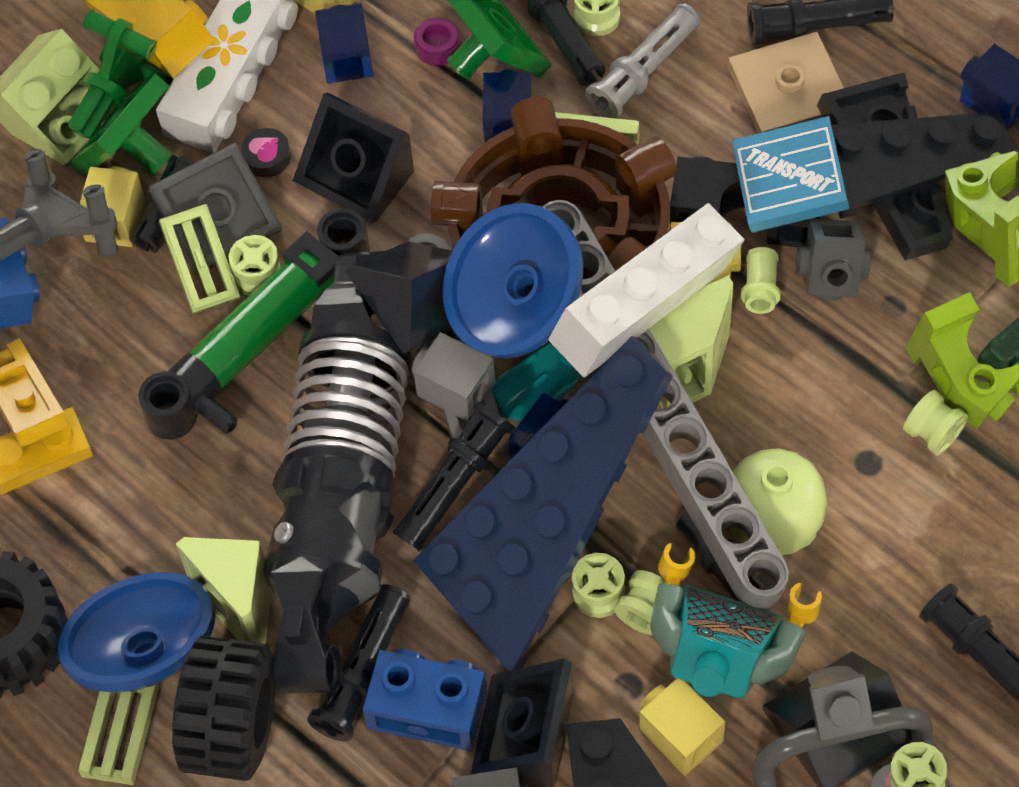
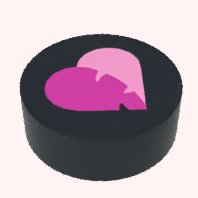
M257 129L248 134L241 145V153L255 176L272 177L283 172L289 165L291 153L288 140L283 133L276 129Z

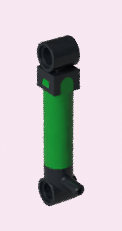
M338 208L324 214L318 222V239L307 231L282 253L284 264L172 368L168 371L154 373L143 382L138 394L139 402L148 428L154 435L161 439L169 440L183 437L195 425L198 412L224 434L231 433L236 428L237 418L213 398L305 311L317 302L323 292L335 282V262L340 254L370 252L365 220L358 212L348 208ZM341 240H351L350 242L344 244L337 243ZM177 402L169 409H159L165 403Z

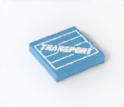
M829 116L732 140L747 221L751 233L850 209Z

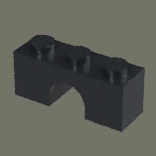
M678 156L676 164L677 174L674 176L670 200V231L671 222H683L707 203L722 217L731 210L745 208L736 163L714 161L703 156L693 158ZM809 219L769 228L766 244L797 248L798 246H806Z

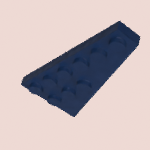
M631 336L413 560L508 671L523 668L527 660L524 656L536 632L541 633L550 616L547 611L561 584L567 583L604 511V508L601 506L614 481L619 482L627 466L624 462L638 434L644 433L673 377L670 371L634 336Z

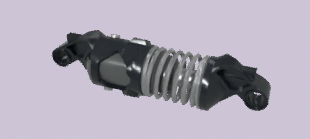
M383 251L339 255L335 262V282L323 292L314 304L311 330L305 332L299 346L298 362L300 367L295 374L298 384L292 392L295 401L289 409L292 418L287 425L290 435L284 443L287 451L281 460L282 463L272 483L277 496H279L284 504V513L273 529L263 570L266 583L278 594L283 607V615L273 657L276 686L279 692L283 694L335 693L338 691L342 681V657L338 646L331 644L328 632L354 608L374 599L380 591L382 567L380 561L374 557L377 540L385 537L394 519L390 511L395 483L394 472L397 469L394 459L399 452L397 440L401 435L399 424L403 419L402 406L406 401L404 390L408 384L407 377L412 358L410 352L402 353L345 270L350 265ZM320 384L329 388V391L321 392L312 388L311 385ZM376 394L379 397L370 398V395ZM322 401L327 403V406L319 409L310 405L309 402ZM388 402L391 408L386 410L381 405ZM301 408L306 412L300 413ZM368 409L374 411L375 414L368 413ZM386 419L389 424L384 427L378 421ZM300 425L302 429L298 431L297 427Z

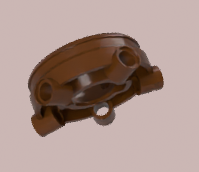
M538 96L529 97L516 103L510 112L513 127L497 134L480 146L461 167L454 182L434 181L432 189L431 223L432 225L448 226L451 251H453L465 231L485 215L483 214L482 199L490 191L487 213L496 208L514 204L516 201L521 200L525 193L528 202L537 206L545 205L555 200H564L582 205L594 212L604 207L611 213L609 226H596L593 234L616 271L647 248L646 246L652 245L670 231V202L665 181L676 176L677 167L670 149L660 137L654 136L637 145L623 134L609 127L585 120L556 118L551 100ZM586 167L596 169L616 178V188L621 195H618L612 186L598 175L586 171ZM520 172L521 177L513 181L507 188L495 187L505 179ZM629 206L638 218L649 214L652 225L630 223ZM583 268V279L592 278L595 275L591 270ZM533 284L529 287L527 291V296L531 292Z

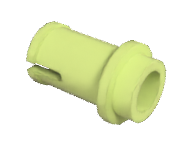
M757 247L749 250L746 257L747 282L741 289V299L749 311L765 314L774 310L775 305L780 301L781 291L776 286L778 254L771 248Z

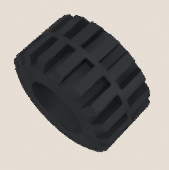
M3 551L0 558V608H17L23 610V615L16 628L0 639V698L3 696V690L10 689L13 696L25 693L23 685L32 681L34 686L37 687L45 681L41 674L45 669L52 672L55 671L60 664L56 656L58 640L68 620L64 613L66 612L43 568L38 570L35 562L26 556L19 562L15 552Z
M200 636L196 639L185 658L180 673L173 711L172 744L176 763L180 771L242 781L250 780L261 764L266 750L274 710L276 682L273 655L268 644L210 636Z

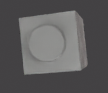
M441 332L430 347L424 346L419 351L412 366L417 396L468 422L476 413L473 409L476 402L483 403L496 384L494 360L492 357Z

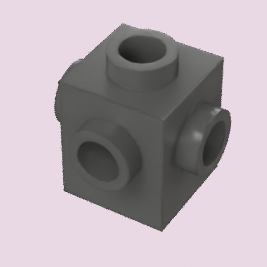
M809 219L806 246H798L796 253V275L803 276L808 295H815L820 299L829 301L840 300L843 297H858L860 280L868 279L871 265L870 250L865 249L866 241L859 221Z

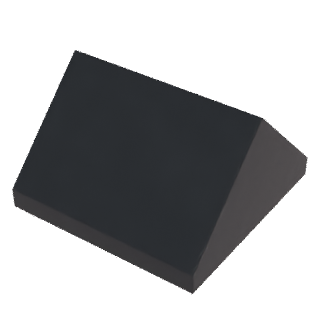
M328 92L323 93L292 181L343 208L358 212L364 219L372 223L376 222L414 173L409 133Z
M408 241L354 263L345 270L403 354L435 340L440 332L446 335L454 331L446 316L443 302V281L446 266L452 254L451 250Z
M853 651L825 667L848 666L857 673L863 674L866 680L872 712L902 707L889 674ZM808 678L763 705V711L781 736L815 727ZM911 729L892 730L796 755V757L818 787H840L895 753L902 746L911 743Z
M563 658L491 676L470 775L517 767L520 786L555 787L566 733V724L568 723L574 693L572 662Z

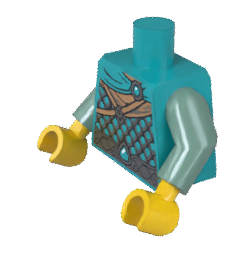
M669 543L665 547L658 563V571L665 580L664 583H659L657 587L650 629L661 650L670 656V673L675 678L692 683L693 689L702 696L713 697L723 693L736 698L746 697L754 684L763 685L784 676L789 671L805 637L804 624L814 622L819 616L822 600L821 591H818L814 603L803 605L797 601L802 583L795 584L790 590L787 611L790 617L788 621H782L784 617L782 615L755 608L689 585H685L684 589L680 587V582L688 576L694 563L695 552L690 547L684 564H676L669 557L672 543Z

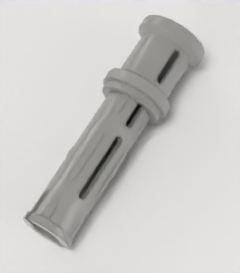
M685 3L678 4L674 11L629 56L616 58L610 65V72L599 83L594 82L586 88L585 98L589 106L601 117L617 119L622 114V106L633 95H640L646 90L649 82L648 76L672 54L693 30L699 27L701 19L698 13ZM668 35L670 38L656 52H653L652 49Z

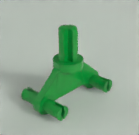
M94 9L89 10L86 14L83 28L107 38V43L100 53L99 60L102 62L98 74L94 72L88 74L84 81V86L88 91L69 121V128L73 132L88 139H92L95 136L112 105H122L127 96L125 89L138 81H146L154 73L167 84H169L171 78L165 72L147 64L148 59L151 58L156 49V40H152L134 31L132 23L122 18L114 21L96 12Z

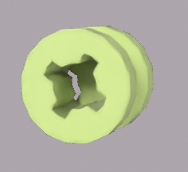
M574 0V20L581 32L593 37L612 33L620 22V0Z
M251 235L241 238L231 247L228 256L236 286L240 292L247 296L251 295L281 267L276 246L264 236ZM249 268H258V269L261 270V271H259V272H249L248 269H249Z
M932 390L913 408L904 423L903 430L911 437L920 436L927 442L928 450L938 456L959 436L968 420V415L959 408L951 409L944 402V397L937 391Z
M596 552L588 554L578 560L573 569L572 596L574 603L582 613L589 617L603 618L611 616L615 613L614 607L619 598L625 596V574L622 565L616 558L606 553ZM595 589L607 591L606 593H592Z
M644 570L635 571L629 580V593L627 596L619 598L614 607L617 617L631 628L641 633L652 635L650 624L657 587L659 583H664L665 579L652 572Z
M912 742L902 746L895 753L891 762L890 787H945L947 763L943 754L937 748L924 742ZM924 780L928 782V785L924 783L921 785L914 786L916 782H922Z

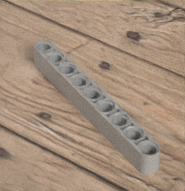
M551 201L545 204L543 208L559 216L571 228L580 246L583 268H587L595 274L592 278L582 280L580 298L614 273L615 270L580 210L568 201ZM648 329L638 336L637 339L670 371L673 377L663 395L671 405L667 408L656 409L646 430L642 434L737 599L755 608L766 611L771 610L779 603L788 582L789 570L787 564L654 336ZM679 438L687 439L695 445L696 450L687 454L680 453L674 450L670 443ZM705 482L713 483L719 487L722 495L716 498H706L699 494L696 486ZM729 527H737L747 534L749 540L745 543L733 544L724 538L722 531ZM756 572L765 573L774 580L775 587L769 590H759L750 583L748 576Z

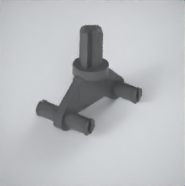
M41 149L28 151L24 155L30 177L26 181L23 206L17 208L15 220L0 228V261L30 243L41 247L57 236L94 235L98 255L101 254V257H111L118 253L119 248L113 231L117 227L115 211L107 206L104 187L94 184L83 190L87 204L86 208L58 191L56 176L48 170L44 151L42 152Z

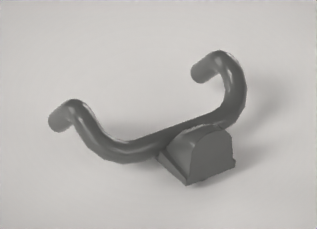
M833 666L820 669L807 677L815 727L793 732L769 743L757 754L752 766L755 787H778L774 772L775 767L793 756L898 729H911L912 742H924L936 748L931 718L926 712L915 707H894L872 712L866 680L863 674L857 673L848 666ZM946 778L945 787H949L950 783L948 778Z

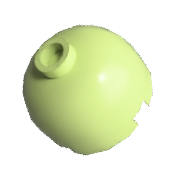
M780 448L759 450L743 458L732 471L781 555L793 554L810 545L815 539L817 531L822 527L827 510L824 481L813 463L796 452ZM737 527L728 528L734 539L739 543H745L749 540L743 530Z

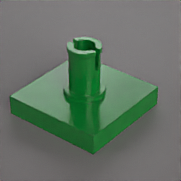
M447 0L473 32L457 51L447 58L452 68L462 77L469 80L473 73L490 56L538 78L552 66V63L502 1Z
M154 73L130 92L121 106H117L102 123L95 136L87 141L69 165L81 176H85L88 174L90 167L99 166L110 158L117 149L122 147L153 176L168 161L173 152L167 150L140 124L144 116L170 86Z

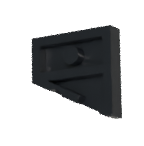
M621 718L566 724L573 787H669Z

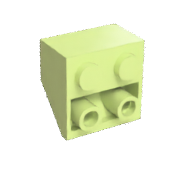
M63 29L38 35L0 76V123L13 136L35 149H41L42 152H45V155L62 165L67 164L89 140L73 132L69 128V121L88 91L84 86L85 79L90 72L98 74L100 69ZM112 105L104 121L113 112L117 105Z
M729 276L713 283L709 282L649 328L692 403L711 394L730 335L733 282ZM662 397L659 402L662 409L671 405L665 397Z

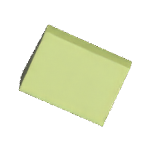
M184 537L178 541L176 547L187 576L197 580L203 585V589L206 592L208 591L215 607L216 616L238 640L266 644L272 588L266 583L263 576L265 557L260 541Z

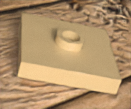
M818 32L728 57L729 72L757 134L823 118L817 107L821 95L844 88Z

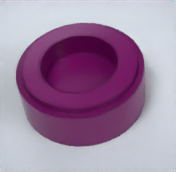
M428 19L422 22L414 32L413 39L416 55L421 61L429 65L440 66L448 64L447 58L453 55L461 46L460 31L448 19Z

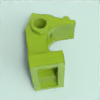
M1015 151L1005 154L996 152L988 159L966 163L960 167L945 171L946 202L955 228L995 260V277L1008 288L1019 281V195L1009 202L1001 198L1018 187V180L1016 179L1018 153Z
M969 292L925 312L905 348L914 364L920 361L923 362L939 393L944 397L946 405L951 409L959 408L968 415L967 423L977 429L988 416L996 422L1003 416L1017 399L1010 393L1011 391L1019 396V363L1004 369H994L989 365L979 363L970 352L967 343L968 330L980 309ZM983 376L989 382L979 381L974 377Z

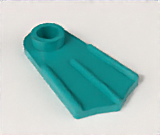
M549 343L495 379L496 384L492 388V392L502 417L534 428L583 376Z

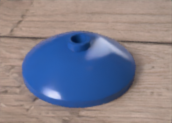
M526 203L510 204L496 208L474 222L454 247L446 266L443 281V302L446 316L457 336L471 348L483 354L499 358L525 355L546 344L565 308L576 301L580 295L583 280V260L576 236L567 223L556 214L543 207ZM533 284V288L527 296V291L529 287Z
M155 572L126 578L91 596L69 617L58 640L60 662L66 674L75 683L91 690L122 693L151 687L167 680L182 670L185 658L197 638L200 636H211L216 618L215 607L210 594L203 589V585L197 580L182 574Z

